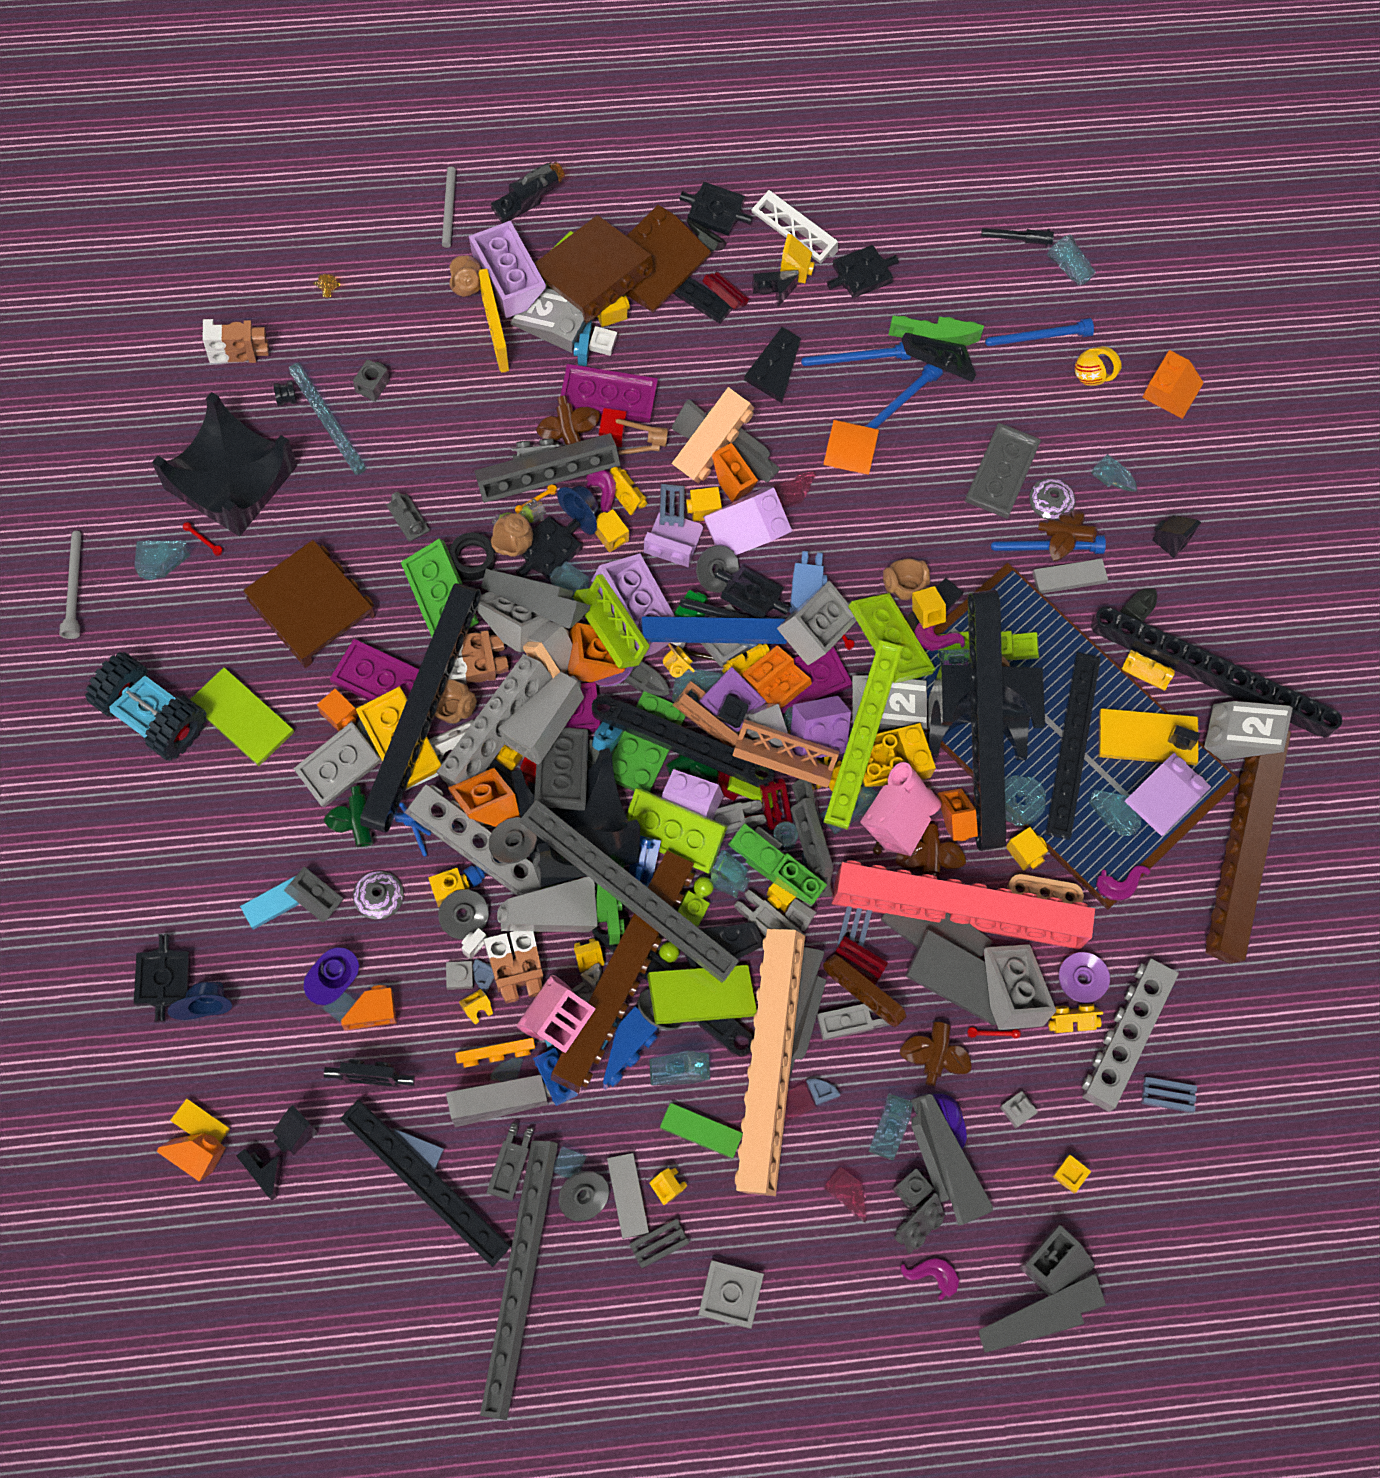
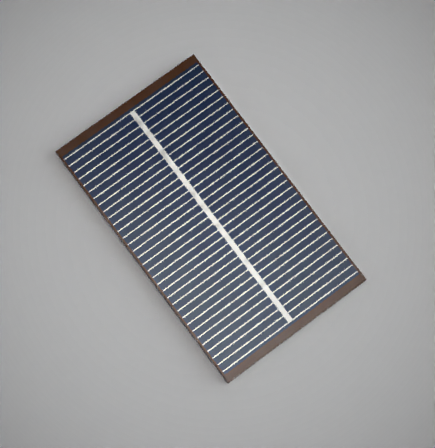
M1006 563L975 592L997 590L1001 607V632L1011 631L1013 635L1037 632L1039 658L1007 661L1010 667L1043 668L1044 728H1033L1030 718L1027 744L1028 757L1026 760H1016L1013 746L1004 735L1005 810L1025 830L1031 827L1037 836H1041L1046 842L1048 852L1109 910L1117 901L1100 895L1096 883L1098 876H1101V871L1106 870L1107 876L1113 877L1118 882H1123L1135 866H1145L1150 870L1240 782V779L1198 741V764L1196 766H1188L1195 773L1203 777L1211 788L1163 836L1151 827L1124 801L1163 763L1099 757L1100 709L1158 714L1169 713L1009 563ZM968 598L946 617V622L940 623L934 628L936 635L969 632ZM923 648L936 669L931 675L915 678V680L926 681L927 700L941 665H970V660L939 659L938 650L931 651ZM1078 652L1100 657L1101 660L1072 835L1070 840L1045 835L1074 660ZM965 723L949 731L942 739L940 747L973 778L972 724Z

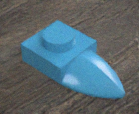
M592 320L586 324L582 334L580 333L579 342L574 344V356H578V365L587 366Z

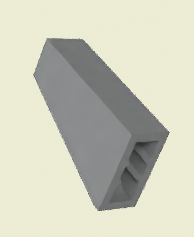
M563 672L558 673L498 728L505 745L539 765L584 698L579 680Z
M585 877L507 899L500 905L497 911V920L501 923V931L590 932L597 927L594 881L590 877Z
M541 1075L446 1093L451 1120L455 1128L548 1105L547 1097H551L545 1082L542 1081Z

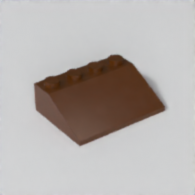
M657 205L626 235L651 254L654 271L635 285L632 290L626 292L625 295L654 313L711 255V251L676 215Z

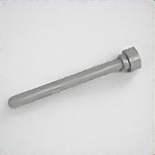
M73 531L71 534L66 619L60 624L59 635L66 639H76L80 636V625L76 620L81 533L79 531Z

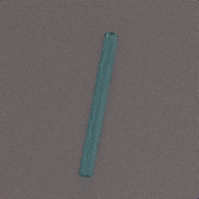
M299 363L291 365L289 367L291 375L354 474L359 475L365 472V464Z

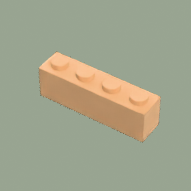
M728 387L672 464L698 484L701 480L704 481L709 476L710 468L714 464L712 453L728 445L729 442L735 441L739 435L738 430L743 423H748L752 418L754 407Z

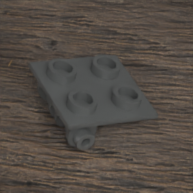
M936 1193L928 1201L924 1200L915 1210L916 1213H912L913 1217L911 1219L907 1218V1223L904 1222L895 1231L894 1239L901 1245L904 1243L909 1254L914 1249H919L924 1244L926 1236L932 1230L939 1228L944 1220L945 1214Z

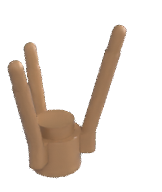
M616 419L618 424L648 431L647 442L652 443L650 446L619 450V455L659 451L660 446L666 447L668 428L651 427Z

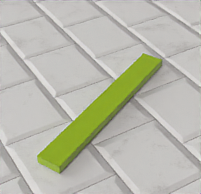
M879 640L824 823L847 830L849 828L903 646Z

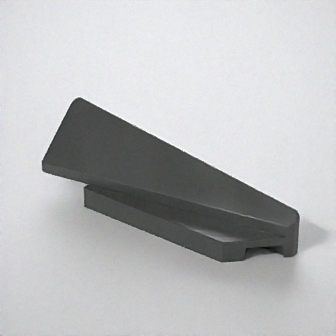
M799 779L792 784L797 804L791 807V812L809 871L827 884L818 898L832 897L831 876L833 864L823 835L814 783Z
M1092 1275L980 1329L979 1337L984 1353L1083 1325L1084 1321L1081 1313L1106 1306L1097 1277Z

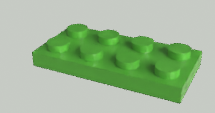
M440 538L401 562L432 637L455 583L462 584L444 540ZM474 614L470 627L479 623L476 614Z
M645 691L636 706L680 726L683 725L687 717L675 708L673 703ZM624 731L612 755L615 783L634 792L636 788L651 792L670 750Z

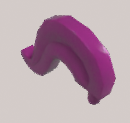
M607 469L588 474L586 477L588 480L586 487L590 488L593 485L599 486L602 489L601 510L608 513L611 511L616 488L613 475Z
M918 623L914 630L921 646L931 651L940 650L959 643L961 647L965 646L964 637L959 633L938 636L934 633V626L923 629L920 623Z
M1135 866L1123 882H1118L1113 877L1107 876L1106 870H1102L1101 876L1097 878L1096 887L1100 895L1110 900L1123 901L1130 898L1135 892L1141 874L1148 876L1150 870L1145 866Z
M938 1258L929 1259L911 1270H908L905 1264L900 1266L902 1275L910 1281L933 1276L938 1283V1289L942 1291L938 1296L939 1300H943L945 1296L949 1298L957 1292L959 1285L958 1276L955 1269L944 1260Z

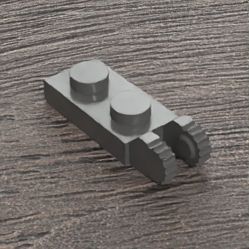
M514 1122L510 1126L506 1141H503L486 1192L509 1201H513L534 1131L533 1128L528 1127L524 1133L522 1145L513 1144L514 1137L518 1131V1124Z

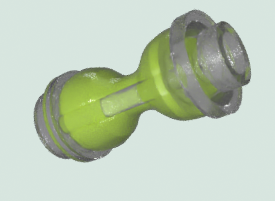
M532 499L531 502L523 506L518 514L525 517L529 523H536L544 520L543 515H546V511L541 501L537 502L535 499ZM511 512L497 514L496 518L492 519L493 526L499 518H501L505 514H510Z

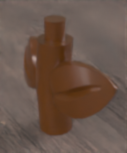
M560 396L557 398L559 406L556 407L558 417L549 416L543 419L538 425L536 432L541 438H553V441L563 437L565 445L580 442L581 438L578 432L591 431L596 426L600 413L590 407H580L573 411L572 403H568L566 396Z
M1072 510L1061 513L1058 521L1052 519L1049 522L1040 521L1038 530L1047 532V536H1052L1049 550L1054 562L1068 555L1075 548L1076 541L1095 542L1097 527L1082 525L1085 520L1082 511Z
M929 824L922 835V842H918L912 855L908 856L898 853L896 864L909 869L923 866V875L929 874L937 877L940 875V866L947 869H957L966 864V858L958 845L952 842L940 843L938 826Z
M934 1022L931 1039L923 1036H914L904 1043L899 1052L910 1063L916 1065L925 1064L923 1072L927 1075L925 1084L930 1086L936 1085L937 1077L942 1076L943 1068L957 1075L971 1072V1061L966 1050L961 1046L949 1045L951 1026L946 1023Z

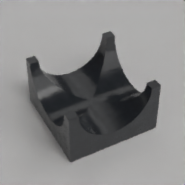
M211 392L206 398L207 409L203 424L188 448L171 460H165L157 456L152 464L166 491L240 537L296 469L297 464L289 439L280 435L273 442L257 435L237 420L222 403L220 397Z
M941 665L927 700V743L932 758H938L941 741L949 731L959 725L971 723L970 665ZM1002 667L1003 732L1013 746L1016 760H1026L1028 757L1027 744L1030 718L1033 728H1044L1043 668Z
M610 749L599 750L596 762L587 771L585 810L548 809L619 866L623 867L638 863L640 846L639 823L637 819L628 821L624 813L615 783ZM522 770L511 772L512 791L516 797L520 818H522L534 803L535 784L524 778ZM538 837L537 844L530 857L541 887L587 876L549 846L547 842Z

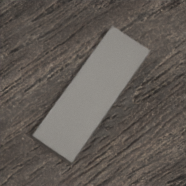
M1103 559L1034 569L1032 572L1036 589L1041 594L1104 584L1108 581Z
M633 1153L607 1158L622 1239L649 1234Z

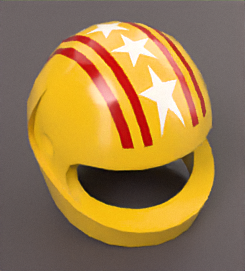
M1105 346L1084 351L1075 363V374L1079 381L1086 386H1097L1106 381H1111L1121 371L1119 356L1114 350ZM1106 354L1112 360L1114 370L1111 375L1106 374L1105 366L1098 355Z

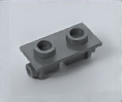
M553 438L541 439L539 444H530V441L516 442V446H512V451H517V454H513V460L555 449L554 447H559V443L554 442Z
M395 492L391 495L392 500L386 506L409 542L430 531L407 494Z

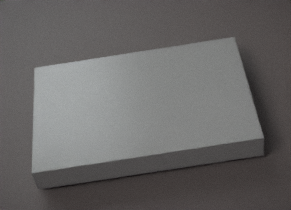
M351 722L293 769L319 804L325 808L381 763L382 759L357 726Z

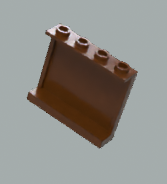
M596 215L534 263L544 283L580 310L586 324L654 271L651 254L599 215Z
M311 540L243 590L247 601L304 668L313 663L311 657L364 617L367 615L372 619L375 617L373 607L375 606L367 595L362 596L358 590L360 588L352 578L348 580L344 575L345 571L337 561L333 563L329 558L330 554L322 544L318 546L314 540Z

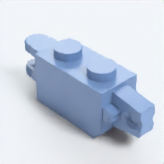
M802 551L801 563H795L790 600L791 608L789 611L791 614L827 583V575H823V553L817 552L815 556L816 565L807 564L808 551Z

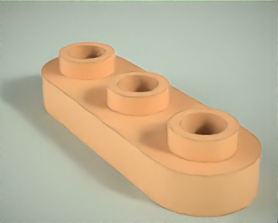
M1018 874L1013 876L1007 885V889L1012 890L1014 894L1033 893L1037 895V898L1047 900V898L1054 897L1062 899L1063 903L1068 904L1082 902L1084 898L1082 889L1074 883ZM1015 886H1021L1023 892L1016 891ZM1040 890L1047 891L1048 896H1042ZM1065 895H1071L1073 901L1066 900Z

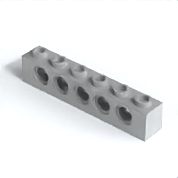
M522 655L436 773L449 787L486 771L505 745L498 728L553 679L540 661L527 655Z
M425 785L404 812L515 895H524L538 891L541 888L533 863L526 858L513 864L495 862L489 850V838L492 832L483 827L484 823L469 819L457 802L453 800L449 802L442 797L443 792L437 787ZM432 806L442 808L443 816L441 818L432 815ZM453 821H459L463 824L464 829L462 833H457L452 829ZM473 836H480L483 839V848H477L473 845ZM515 866L523 868L525 874L522 879L514 875L513 869Z
M1150 959L1145 965L1140 964L1134 976L1138 978L1135 986L1130 985L1124 996L1127 1003L1124 1009L1119 1008L1113 1021L1117 1022L1113 1031L1110 1029L1103 1040L1106 1047L1103 1053L1098 1052L1092 1063V1066L1096 1068L1092 1076L1088 1074L1081 1088L1085 1090L1082 1098L1108 1112L1116 1108L1175 983L1178 972L1153 959ZM1144 984H1148L1153 988L1154 995L1148 994L1145 991ZM1134 1006H1138L1143 1010V1017L1137 1016L1134 1013ZM1123 1028L1132 1031L1133 1039H1128L1124 1036ZM1113 1050L1119 1051L1122 1054V1062L1116 1061L1113 1058ZM1102 1073H1107L1111 1076L1112 1084H1106L1102 1080Z

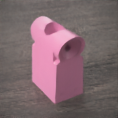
M901 762L891 770L888 777V785L883 786L860 823L885 850L911 856L931 821L929 816L935 814L940 809L942 803L935 793L926 787L923 780L910 764Z
M551 975L518 1022L517 1028L534 1039L548 1041L566 1053L595 1011V1008L578 997L564 981L555 975Z

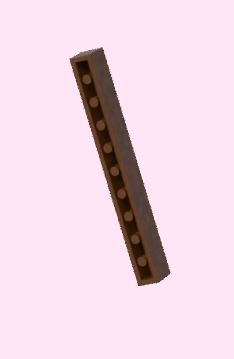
M1290 731L1287 733L1284 752L1244 757V769L1240 776V788L1235 800L1234 817L1230 823L1231 831L1225 848L1226 855L1224 864L1221 867V879L1216 891L1217 898L1211 915L1212 922L1210 932L1206 938L1207 946L1205 954L1229 964L1246 960L1291 736Z
M666 851L648 889L672 908L678 909L684 898V895L681 894L684 886L689 887L695 876V873L692 872L694 863ZM635 913L588 1004L595 1008V1011L567 1052H562L551 1073L550 1080L578 1094L582 1086L588 1087L594 1075L590 1070L594 1063L600 1064L605 1054V1050L602 1047L606 1040L611 1042L617 1030L613 1026L617 1017L622 1019L629 1006L625 1002L629 995L632 997L635 995L640 984L636 980L640 973L645 975L651 963L648 957L651 951H657L663 939L659 937V932Z

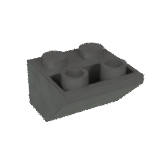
M1059 1225L1053 1228L1022 1264L1020 1269L1044 1292L1051 1296L1084 1280L1095 1267V1264L1082 1245Z

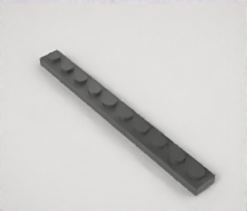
M537 799L520 819V823L544 842H547L549 846L721 983L726 980L739 962L738 959Z
M551 1141L531 1142L480 1416L507 1420L558 1146L557 1143Z

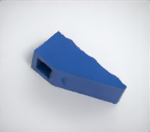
M636 1007L617 1026L603 1080V1088L605 1090L610 1085L615 1087L624 1076L621 1074L627 1066L632 1068L641 1058L639 1055L641 1050L645 1046L649 1049L658 1039L656 1035L658 1027L650 1024Z

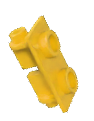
M611 468L609 472L613 475L616 483L615 496L631 516L637 507L642 509L647 505V498L637 487L632 488L634 482L624 469Z
M669 643L668 646L671 650L664 656L663 664L673 677H680L688 669L694 672L695 670L690 665L693 661L679 646L674 648Z
M758 644L746 651L747 657L740 654L731 660H727L726 664L723 665L724 669H722V672L725 673L729 668L733 667L741 676L743 672L770 651L768 645Z
M1130 650L1122 667L1124 672L1164 691L1175 674V670L1164 666L1133 650Z
M1080 1004L1079 1008L1069 1009L1068 1006H1055L1056 1012L1051 1017L1052 1021L1048 1022L1049 1031H1054V1033L1073 1032V1022H1077V1031L1096 1030L1097 1027H1101V1018L1097 1017V1015H1102L1103 1012L1094 1007V1004Z

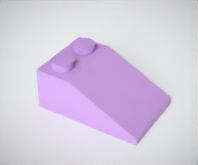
M774 487L760 489L703 516L714 544L728 547L735 555L792 532Z
M1174 753L1124 802L1163 836L1204 796L1211 786L1206 783L1203 777L1195 773L1183 759Z
M673 769L662 794V798L710 819H714L715 812L724 796L718 784Z

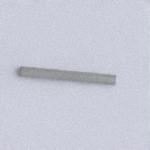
M454 167L447 168L442 246L445 248L451 246L456 168Z

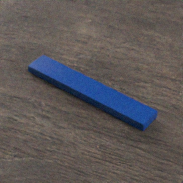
M641 618V632L647 642L787 643V640L777 629L786 619Z

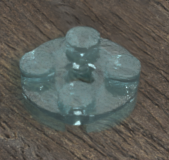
M1019 775L1005 780V815L1008 822L1019 827L1035 822L1042 815L1046 806V793L1042 785L1034 778L1028 776L1026 778L1018 777ZM1015 796H1025L1026 805L1017 804Z

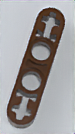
M832 955L823 963L825 972L834 981L888 1024L897 1027L906 1019V1012L899 1003L842 958Z

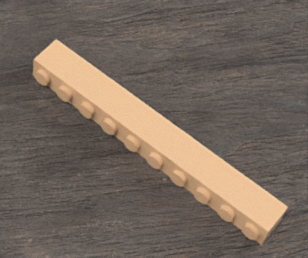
M767 929L766 937L763 940L764 959L760 965L761 985L757 990L758 1010L754 1016L755 1036L751 1041L752 1061L748 1067L749 1086L744 1097L746 1112L741 1123L743 1137L738 1149L740 1159L739 1170L735 1175L736 1190L747 1194L776 1196L805 942V935L797 930Z

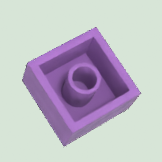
M839 696L793 704L790 735L840 751L839 754L845 753L848 744L851 711ZM797 746L793 748V751L798 756L808 754L803 747ZM821 754V755H819V756H816V759H817V758H822V757H827V756Z

